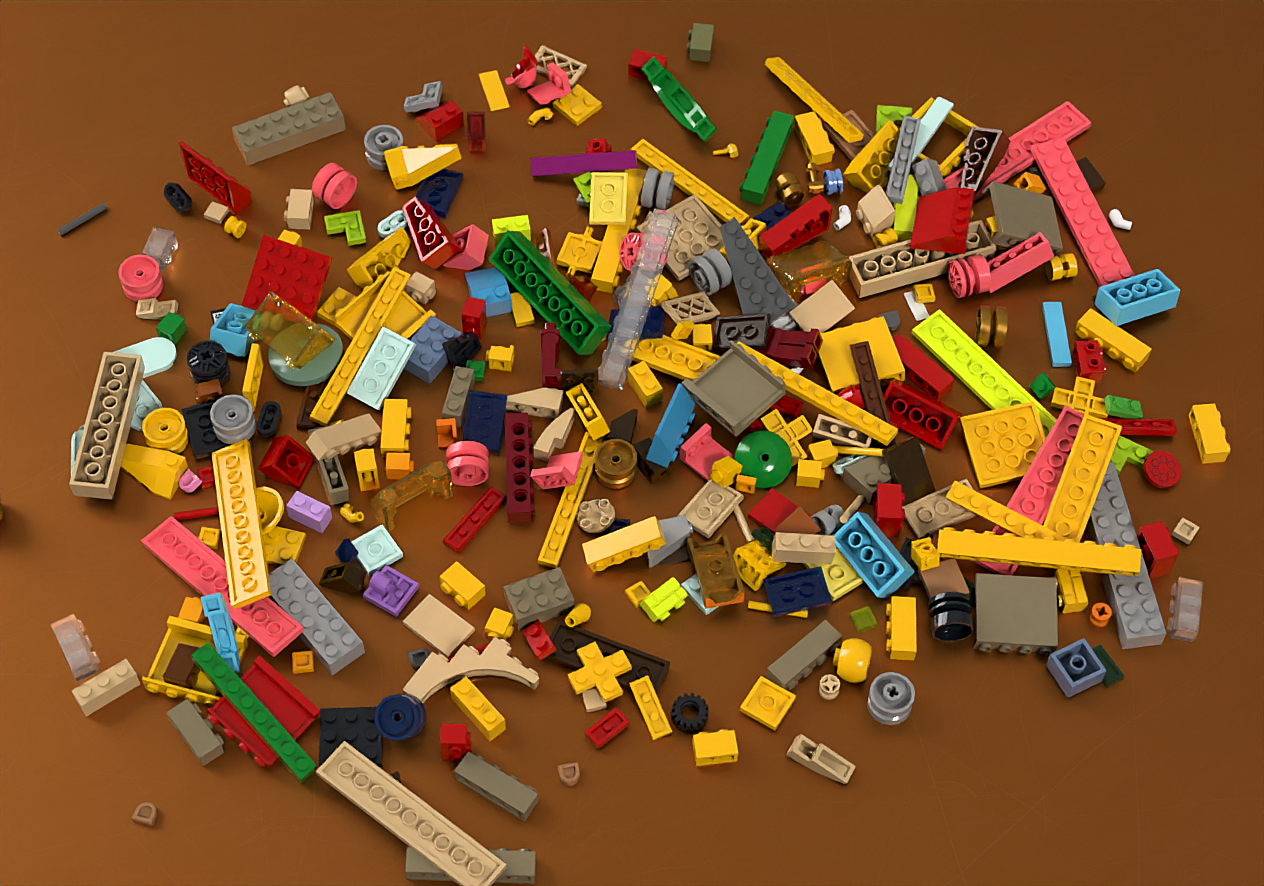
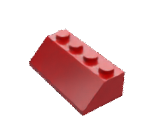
M898 379L892 380L883 397L885 404L890 396L897 399L892 403V409L896 414H901L899 423L889 418L890 421L899 425V428L942 450L954 432L962 413ZM898 401L904 403L902 411L897 408Z

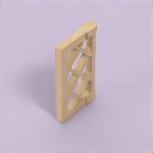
M544 45L540 47L535 55L537 62H543L544 67L537 65L536 72L547 76L548 67L545 64L547 60L554 59L559 68L569 66L570 71L566 72L567 76H573L571 80L568 79L570 87L575 85L587 69V64L574 60ZM548 53L551 56L543 57V54ZM556 58H559L566 62L558 64ZM571 65H575L579 69L573 70Z
M703 291L661 302V307L676 324L679 321L689 320L696 323L719 317L721 314ZM683 302H690V306L684 304ZM693 304L702 307V310L692 307ZM679 307L689 310L688 314L680 311ZM691 312H694L699 315L692 316Z

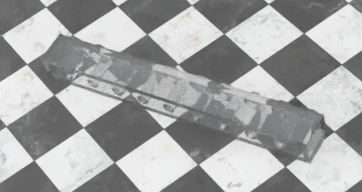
M654 209L653 213L649 216L648 228L642 237V246L637 251L636 264L632 266L631 278L626 284L624 299L620 301L619 314L614 319V328L608 336L607 349L602 354L601 367L597 369L599 373L598 382L602 386L619 390L623 389L628 368L631 365L679 222L674 212Z

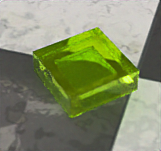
M869 606L850 613V617L858 632L877 625V621Z

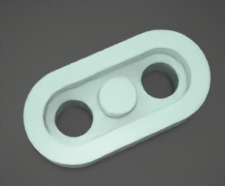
M396 211L378 224V234L382 238L388 237L399 227H403V229L408 227L404 211Z
M851 454L833 463L834 472L843 476L844 468L869 456Z

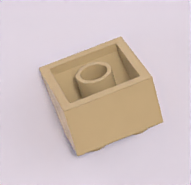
M877 185L858 202L856 216L863 223L865 232L873 239L875 235L882 234L885 229L893 227L895 210L881 186Z

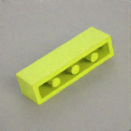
M911 174L908 176L903 203H894L893 230L896 232L899 242L912 238L919 201L917 193H920V188L915 175Z

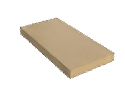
M967 479L959 481V483L974 490ZM952 485L902 507V509H905L904 520L917 540L924 539L926 533H929L930 536V534H936L939 530H943V528H950L977 516L945 499Z

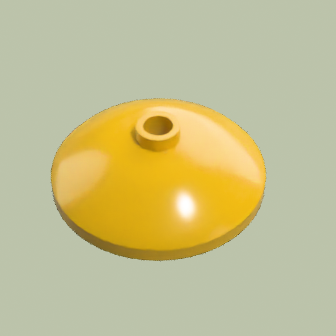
M258 487L256 490L263 535H265L280 521L284 511V502L276 490L269 487Z

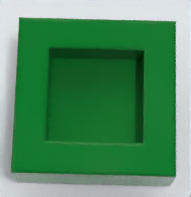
M467 360L466 368L474 369L475 381H484L486 362Z
M1041 373L1029 384L1039 399L1042 400L1056 388L1046 373Z

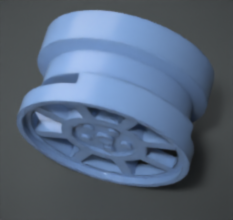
M835 169V171L824 170L823 185L825 192L828 191L826 195H832L834 192L842 193L843 179L840 169Z

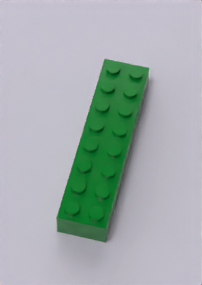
M507 230L489 257V260L547 322L556 323V329H560V335L579 355H592L612 326L521 232Z

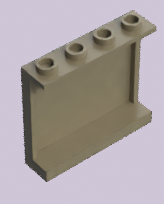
M994 181L983 191V194L989 195L992 198L998 232L992 237L993 244L1013 248L1041 232L1049 241L1054 256L1063 249L1052 197Z
M731 340L729 342L731 349L692 382L686 378L682 385L696 404L736 437L783 397L786 391L785 382L781 377L773 375L766 365L762 366L754 355H749L740 344H736Z
M976 573L973 580L976 624L974 648H979L981 651L998 649L1001 652H1010L1014 650L1024 654L1040 652V654L1049 655L1054 653L1058 647L1056 578Z

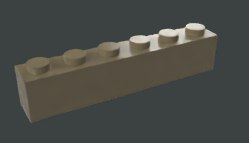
M407 847L406 879L454 881L414 849ZM486 848L507 865V868L495 882L535 884L536 851L530 849L511 851L508 848L489 850Z

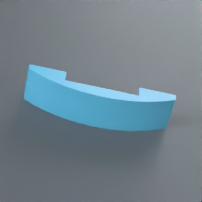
M222 593L201 596L205 617L208 616L217 653L233 671L240 672V658L236 635Z

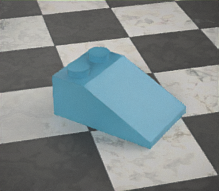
M230 303L211 327L210 341L221 344L228 353L245 357L251 349V345L260 328L259 318L262 312Z

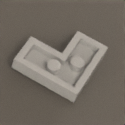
M441 81L424 84L422 94L406 97L404 103L405 112H417L422 109H432L439 106L443 89Z

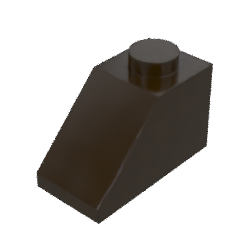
M632 409L612 420L609 428L610 432L604 436V439H622L632 444L638 409Z
M345 562L326 567L319 585L349 594L362 589L367 574L351 562Z

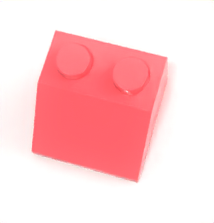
M474 224L452 234L462 249L442 265L444 267L472 270L481 266L484 262L489 235Z

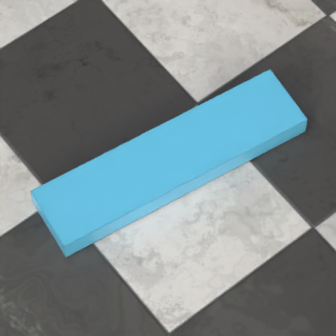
M1043 302L1042 310L1052 367L1071 366L1072 361L1061 302Z

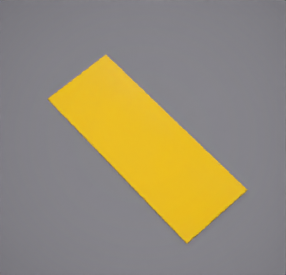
M497 70L479 74L491 111L510 107Z

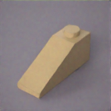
M541 388L503 397V411L528 413V415L556 419L560 416L563 404V391L556 388Z

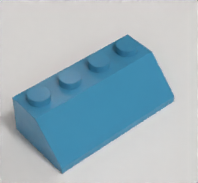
M678 384L646 457L647 460L666 468L670 461H675L678 454L676 448L680 449L684 441L682 435L686 436L690 427L687 423H692L696 414L693 412L695 403L682 384Z

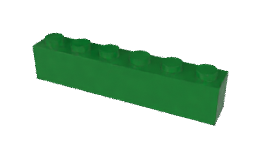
M774 110L772 117H768L767 129H763L762 141L758 142L756 147L757 154L752 156L750 162L752 166L747 168L745 182L742 181L739 191L742 192V200L762 205L792 131L793 115Z

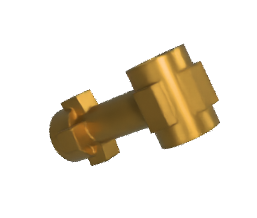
M816 163L807 164L805 172L810 175L811 182H808V192L813 194L823 192V181H818L817 179L819 167H817Z

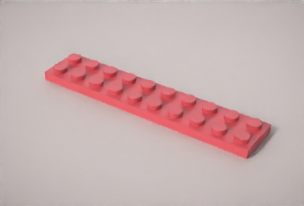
M1067 101L1009 138L1011 142L1005 156L978 193H974L973 202L985 195L983 191L992 181L1004 183L1035 163L1036 161L1030 151L1031 145L1063 137L1068 142L1091 127L1092 122ZM964 167L943 179L946 189L961 188Z
M1064 137L1031 145L1030 151L1099 287L1135 276Z
M1065 405L1006 506L1007 508L1040 525L1044 523L1083 420V414ZM997 525L992 530L995 535L1003 536L1004 533H1010ZM975 561V563L997 575L1013 576L1019 566Z
M172 516L141 540L142 544L202 596L221 592L232 622L273 657L304 631L301 624L268 597L234 609L230 601L226 562Z

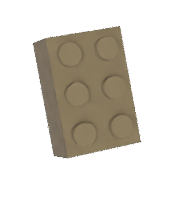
M560 567L504 586V598L511 614H513V620L518 631L529 627L538 620L542 623L568 614L574 607V598Z

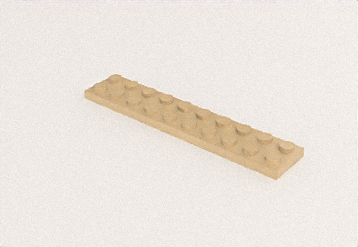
M344 741L316 771L320 778L460 886H491L507 868L503 861Z

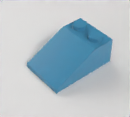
M496 267L464 273L470 297L486 300L487 317L512 312V299L504 275Z

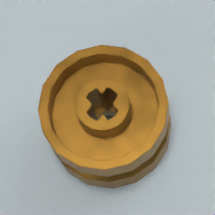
M979 306L975 325V342L978 346L986 347L991 336L993 347H1004L1008 322L1006 307L997 306L992 315L990 306Z
M610 439L599 445L595 452V476L602 485L611 489H620L633 482L637 474V452L629 442L622 439Z

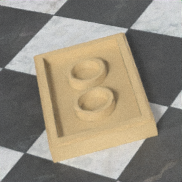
M831 280L790 311L789 315L802 331L810 332L812 328L819 329L820 333H825L851 313L855 307L835 282Z
M709 479L678 516L686 515L687 522L691 521L694 530L710 538L744 497L743 494L729 486L722 488Z
M430 594L403 620L404 626L446 658L451 657L475 631L472 625Z

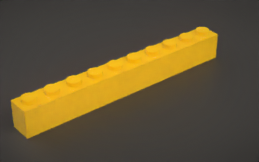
M949 527L939 530L937 551L940 553L941 558L1138 577L1140 573L1141 549H1137V546L1134 545L1116 547L1114 543L1096 545V542L1084 541V543H1076L1073 539L1055 541L1056 539L1052 537L1035 539V536L1024 535L1022 538L1015 537V534L1004 533L1001 536L995 535L994 532L985 531L981 534L975 533L974 530L965 529L963 532Z

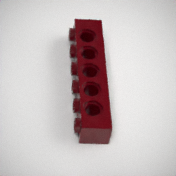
M505 413L508 523L531 522V514H535V503H531V498L534 497V486H530V481H534L530 477L533 470L530 469V464H533V453H529V448H533V437L529 436V432L532 431V420H528V413Z

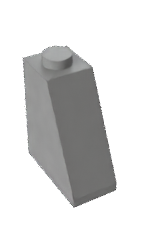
M686 515L659 520L667 544L657 550L645 552L649 568L654 567L687 544V538H690L693 528L691 521L687 522Z

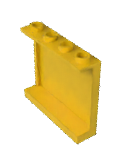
M389 271L384 275H379L371 286H366L358 297H353L345 308H340L335 313L334 324L351 340H353L390 274ZM403 291L383 327L410 341L431 316L436 317V314L431 309L426 312Z
M884 316L820 333L823 342L818 356L828 380L830 391L838 396V393L849 385L859 384L850 345L860 342H869L881 387L889 385L894 379L905 381V369Z
M169 616L166 622L168 631L147 678L142 677L143 684L150 692H162L171 698L180 697L185 700L188 699L191 703L199 702L203 703L206 707L212 708L220 697L216 696L217 688L201 670L198 674L197 683L192 689L165 683L162 677L179 643L201 648L208 642L216 651L211 627ZM235 633L241 664L248 647L246 636Z

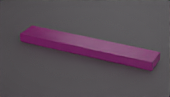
M636 150L531 158L532 176L638 169Z

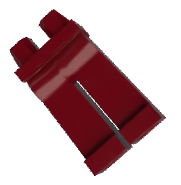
M546 322L545 329H541L542 388L561 390V368H556V362L559 360L560 329H556L555 322Z
M770 326L767 348L755 350L781 365L812 369L823 338L819 329L811 328L810 332L787 331L780 328L773 329Z

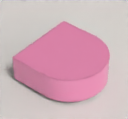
M188 469L180 478L179 486L182 490L189 493L193 492L203 481Z

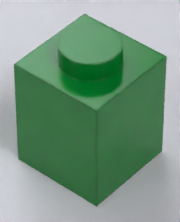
M168 312L157 325L156 330L158 337L166 338L175 345L186 332L187 327L181 315Z

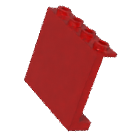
M260 655L254 660V665L240 678L295 741L320 715V709ZM224 696L211 709H207V714L209 715L207 718L215 726L219 724L223 727L224 730L222 732L229 739L235 738L239 742L238 747L246 754L250 752L254 756L253 760L260 767L265 766L269 769L278 760L275 754Z

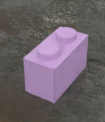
M298 491L295 492L286 505L289 518L320 533H323L332 520L330 506Z

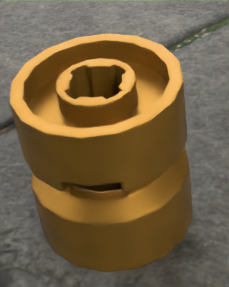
M787 172L776 179L775 186L786 206H794L804 200L806 194L795 173Z

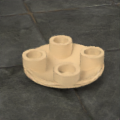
M594 499L582 502L579 505L577 522L580 528L586 532H602L609 528L615 519V510L608 499Z

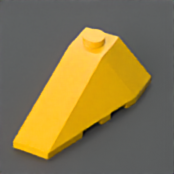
M891 120L881 128L851 161L843 174L854 187L866 193H869L877 185H880L883 189L887 183L888 165L891 162L893 152L896 151L900 130Z
M457 144L435 145L433 148H424V145L412 149H408L407 146H401L384 151L391 179L396 190L413 186L462 159Z
M399 227L356 260L347 271L356 285L363 289L368 285L371 286L379 275H384L388 271L391 273L393 267L399 269L398 265L401 259L405 257L412 241L403 227Z
M127 443L121 463V468L132 474L150 492L171 500L179 487L180 478L189 469L186 458L165 450Z

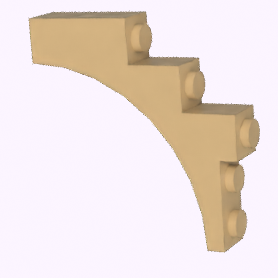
M494 637L481 655H479L478 650L474 647H467L463 644L449 663L448 659L439 653L437 655L432 652L402 691L403 694L416 696L424 703L442 687L464 677L483 675L507 677L519 681L534 690L539 685L538 673L533 669H526L522 666V662L514 656L510 657L511 648L507 641Z

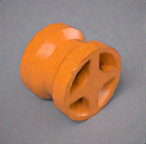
M1105 603L1095 604L1089 614L1090 623L1099 628L1106 626L1112 614L1111 608Z

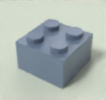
M1085 638L1050 654L1046 663L1047 668L1067 698L1102 682L1107 671Z

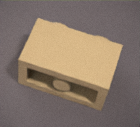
M291 189L290 196L286 198L288 210L284 212V221H287L288 229L310 230L314 206L312 190Z

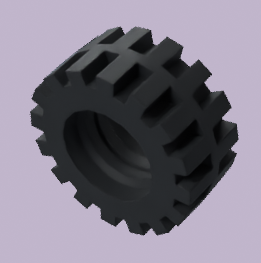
M687 693L683 697L680 695L674 701L671 712L673 724L676 725L678 730L682 728V732L685 733L686 730H689V733H693V730L698 732L700 728L703 729L709 714L708 704H706L704 698L701 700V696L697 695L695 697L694 693H691L690 696ZM691 707L696 709L699 715L696 718L687 719L683 717L681 711Z

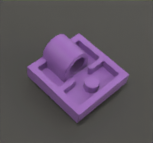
M385 565L381 572L376 571L373 574L369 587L363 594V598L397 617L419 588V583Z

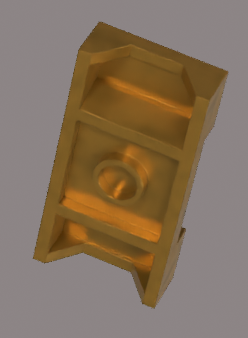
M726 532L721 533L711 542L697 543L694 539L687 538V550L696 571L705 609L744 602V588Z

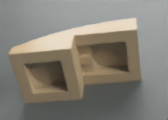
M156 298L140 299L137 304L136 316L145 319L162 320L168 312L176 315L179 304L176 300L158 302Z

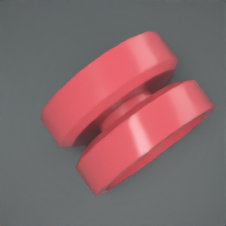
M329 163L316 175L312 184V194L331 208L339 209L353 196L357 186V178L350 172L345 171L337 163Z
M134 255L127 258L120 265L118 272L124 294L132 301L138 302L140 299L156 298L162 292L164 286L159 265L154 258L148 255Z
M461 441L450 445L446 451L447 479L460 486H474L485 482L489 475V450L487 447L474 441Z

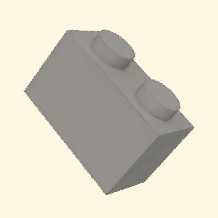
M926 158L912 165L922 196L947 190L937 160Z

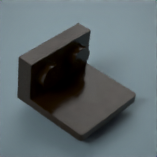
M597 369L560 371L563 394H566L568 390L583 383L589 395L598 393L599 373Z

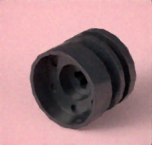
M203 341L192 346L188 351L186 359L194 385L219 379L221 388L224 387L230 379L231 372L223 346L215 341Z
M946 592L938 594L929 600L931 633L935 639L952 642L963 640L973 634L974 624L971 616V601L968 595L959 592Z

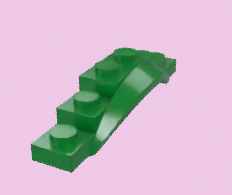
M653 56L642 70L648 76L656 93L681 124L690 131L696 132L703 141L707 142L718 130L717 127L710 121L708 115L702 110L703 108L686 88Z

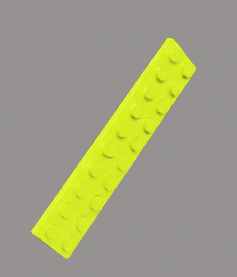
M940 309L912 329V334L991 410L1034 401L1045 437L1047 438L1057 419Z

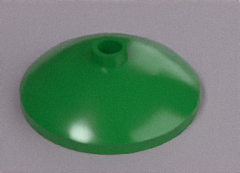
M756 431L741 440L736 448L734 460L743 465L740 475L757 478L756 488H771L781 483L789 474L792 466V453L787 442L778 434L770 431ZM762 455H767L768 461H763Z

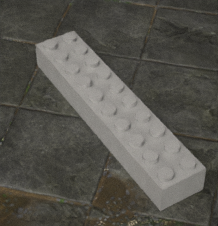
M1110 462L1086 526L1090 541L1096 542V545L1114 543L1116 547L1134 545L1137 546V549H1141L1115 464ZM1141 552L1140 573L1138 577L1100 573L1122 649L1160 645L1167 634Z

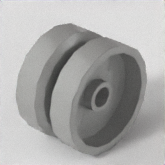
M378 125L366 133L364 145L369 165L381 171L389 170L384 151L403 146V136L397 128L390 125Z
M648 168L642 189L641 206L651 208L656 199L655 205L657 210L665 211L668 209L673 193L674 172L664 171L660 177L658 169Z
M711 248L704 252L702 256H697L688 263L693 282L707 296L714 294L719 288H724L732 283L733 276L729 264L716 249Z
M234 394L226 395L212 405L210 417L214 433L219 440L226 444H235L245 439L249 440L256 429L252 405L246 398Z
M888 672L876 677L871 684L867 700V707L871 716L876 721L886 725L900 724L906 720L911 713L915 697L913 684L900 673Z

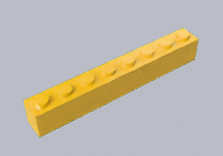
M625 169L624 173H628L626 225L607 226L591 277V289L613 293L614 287H618L620 279L618 274L619 272L622 273L624 267L620 261V245L623 238L636 228L637 220L635 218L640 215L642 189L647 170Z

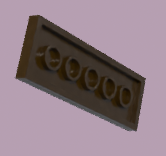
M560 620L557 621L550 636L557 650L545 657L546 659L579 670L584 665L577 655V650L586 645L596 642L604 658L623 650L632 666V670L615 677L620 687L632 691L629 683L648 675L656 695L670 667V662L579 627H569Z

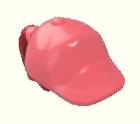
M527 45L523 48L524 59L517 64L515 71L511 73V77L505 79V82L509 85L514 83L519 88H526L532 86L536 79L538 62Z

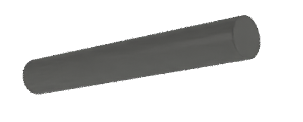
M101 203L57 229V232L60 236L64 235L106 210L107 206L105 203Z

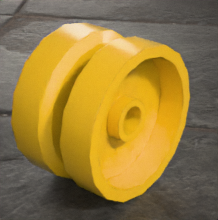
M159 408L153 410L144 419L142 430L149 448L165 450L175 454H179L185 449L188 444L189 435L184 418L177 410Z

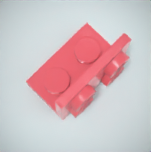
M554 63L547 65V76L550 81L527 90V94L539 104H548L551 100L563 98L566 94L571 93L567 73Z
M705 423L680 447V460L708 481L713 463L726 456L733 458V454L711 438L712 427Z
M573 452L550 456L547 467L532 470L530 477L542 490L574 485L583 454L582 452Z

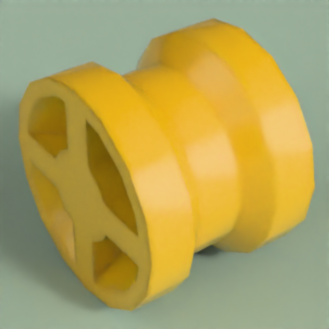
M231 216L225 223L224 231L228 234L232 233L236 238H240L245 233L247 224L245 221H239L235 216Z

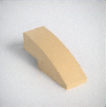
M570 408L562 413L544 430L534 446L535 459L548 462L555 447L563 449L575 420L574 408Z
M802 734L794 739L786 754L807 768L843 784L848 782L856 767L822 743L817 745Z

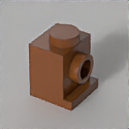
M219 379L196 384L198 392L194 393L197 403L202 404L223 397Z

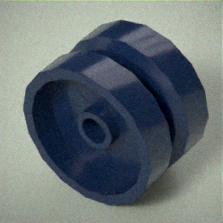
M411 694L390 695L377 705L375 711V724L378 731L390 740L412 738L420 733L426 723V710L423 703Z

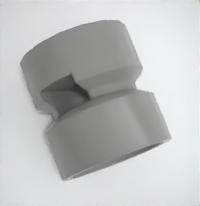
M833 504L823 511L812 515L813 521L821 529L817 535H831L845 524L840 522V517L843 515L844 510L839 505Z

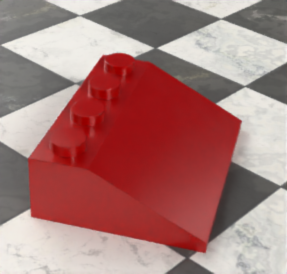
M182 141L179 142L187 178L221 204L227 206L236 215L252 202L251 191L247 186H242L235 177H230L226 174L224 169L213 164L210 158H205Z
M955 187L920 196L910 248L965 254L973 208L974 189Z

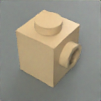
M415 272L406 284L407 294L415 301L426 304L429 299L435 296V281Z

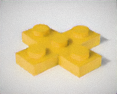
M1076 377L1073 391L1057 387L1054 389L1051 407L1064 409L1066 405L1083 415L1087 414L1097 418L1108 417L1104 399L1092 396L1095 385L1094 380Z
M775 409L760 419L767 431L778 434L787 442L792 453L791 467L798 464V459L804 460L807 458L798 440L811 433L813 429L804 415L786 424L779 411ZM762 455L763 461H767L768 456Z
M596 642L578 649L577 655L584 667L568 674V680L576 694L596 687L604 703L623 695V690L615 677L632 670V666L623 650L604 658Z

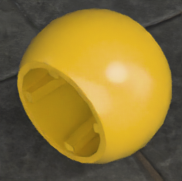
M857 638L843 641L841 649L836 648L833 666L838 667V676L852 683L866 680L872 646L866 641Z

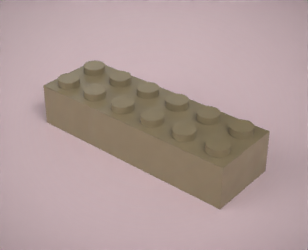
M331 92L232 127L234 140L247 166L346 130L344 116Z

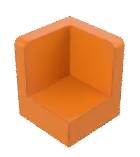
M455 418L437 419L439 449H446L457 442Z

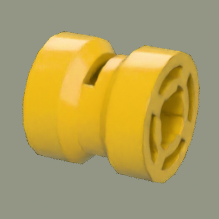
M887 228L882 234L875 235L873 242L878 249L898 243V236L892 228Z

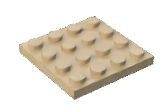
M695 194L636 227L637 233L659 234L665 239L668 247V258L665 266L678 281L690 275L688 268L690 260L697 256H702L704 252L711 248L720 251L724 247L720 231L722 225Z

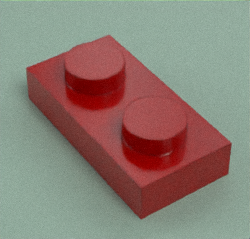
M540 620L523 630L539 661L557 650Z
M616 707L587 729L585 735L599 749L628 727L630 721Z

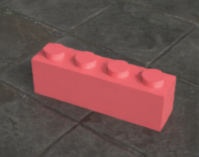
M1041 232L987 262L991 274L990 293L1054 258L1050 243Z

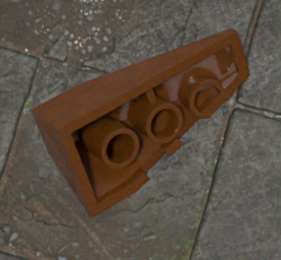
M972 126L965 143L967 149L966 155H964L965 167L962 171L961 188L974 189V193H978L1003 159L1011 142L1003 130Z

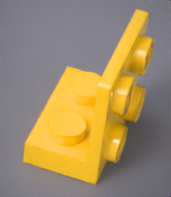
M760 539L737 548L733 554L740 578L754 591L760 589L767 575L786 565V562L772 561V550Z

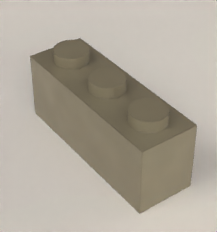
M459 366L455 367L442 411V419L455 418L456 428H462L475 384L474 369Z
M186 699L166 712L170 722L202 766L224 753L222 738L218 733L214 735L211 731L213 727L207 718L202 719L200 716L202 712L196 703L191 704Z

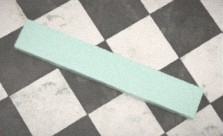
M938 96L920 122L911 165L952 110L954 103ZM893 160L888 165L887 170L889 171L892 169Z

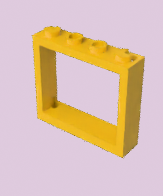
M930 98L912 117L922 120L935 102V99ZM952 110L944 119V122L967 136L972 126L978 127ZM966 139L941 165L938 164L942 177L948 176L951 169L957 167L961 159L966 155ZM920 153L912 165L928 157Z

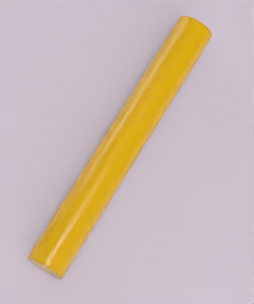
M836 446L840 454L885 456V449Z
M750 600L748 602L749 609L807 618L808 610Z

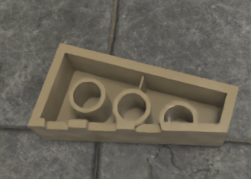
M921 445L923 454L925 456L926 448ZM870 456L844 468L842 480L858 495H863L869 505L874 502L878 483L894 484L885 456Z

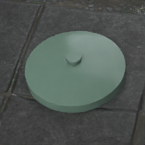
M318 323L298 324L284 330L274 339L268 352L269 364L274 375L281 381L294 386H310L325 381L334 374L344 356V348L339 335L330 327Z

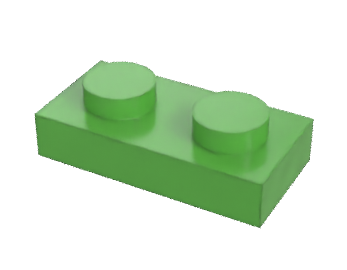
M1107 395L1104 398L1107 415L1126 419L1143 418L1140 401Z

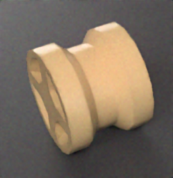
M830 674L823 676L820 680L818 691L820 696L826 700L836 698L840 688L839 679Z

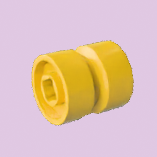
M1072 253L1063 254L1060 258L1054 256V258L1045 262V271L1048 279L1053 281L1061 279L1062 276L1064 278L1075 277L1078 272L1075 256Z

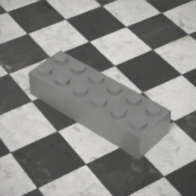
M290 559L269 574L272 595L268 596V598L303 626L304 631L299 637L313 651V654L331 675H334L365 653L363 641L293 559Z

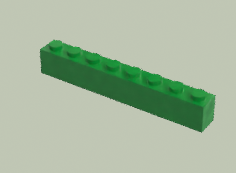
M208 642L191 655L195 665L300 784L317 771V765Z

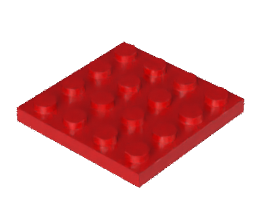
M263 235L242 306L260 312L266 309L273 314L279 313L283 315L284 320L296 324L313 323L333 257Z

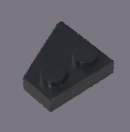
M473 332L442 344L453 370H455L456 366L464 367L467 360H470L482 348L477 334Z

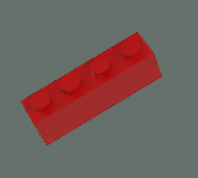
M900 334L893 338L905 369V377L928 396L938 401L952 390L955 379L950 373L945 372L935 361L930 360L922 350L913 346L907 338L902 337Z

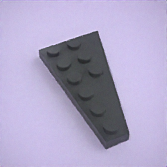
M734 217L722 225L720 231L743 315L769 313L771 316L770 324L794 309L796 307L737 219Z

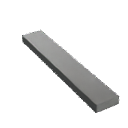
M903 116L886 196L892 203H903L921 122L919 118Z

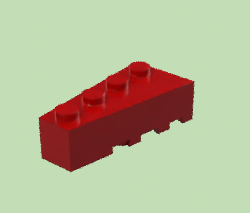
M819 193L769 230L763 232L759 236L758 247L770 261L779 258L828 231L833 207Z
M414 197L402 206L422 263L436 269L462 249L428 203Z

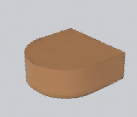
M578 762L557 766L560 781L564 785L573 786L578 783L580 779Z
M143 802L137 806L132 820L153 827L158 814L154 804Z

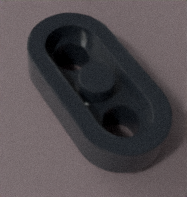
M170 182L166 184L164 196L177 211H189L192 206V200L186 191L178 183Z
M270 401L262 406L256 424L258 434L262 437H271L277 430L282 414L281 407L277 402Z

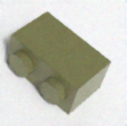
M693 23V30L689 29L688 37L691 43H687V53H690L689 60L710 62L714 25Z

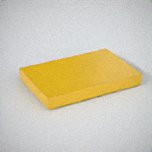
M252 343L242 392L244 398L252 405L254 412L264 364L259 344Z

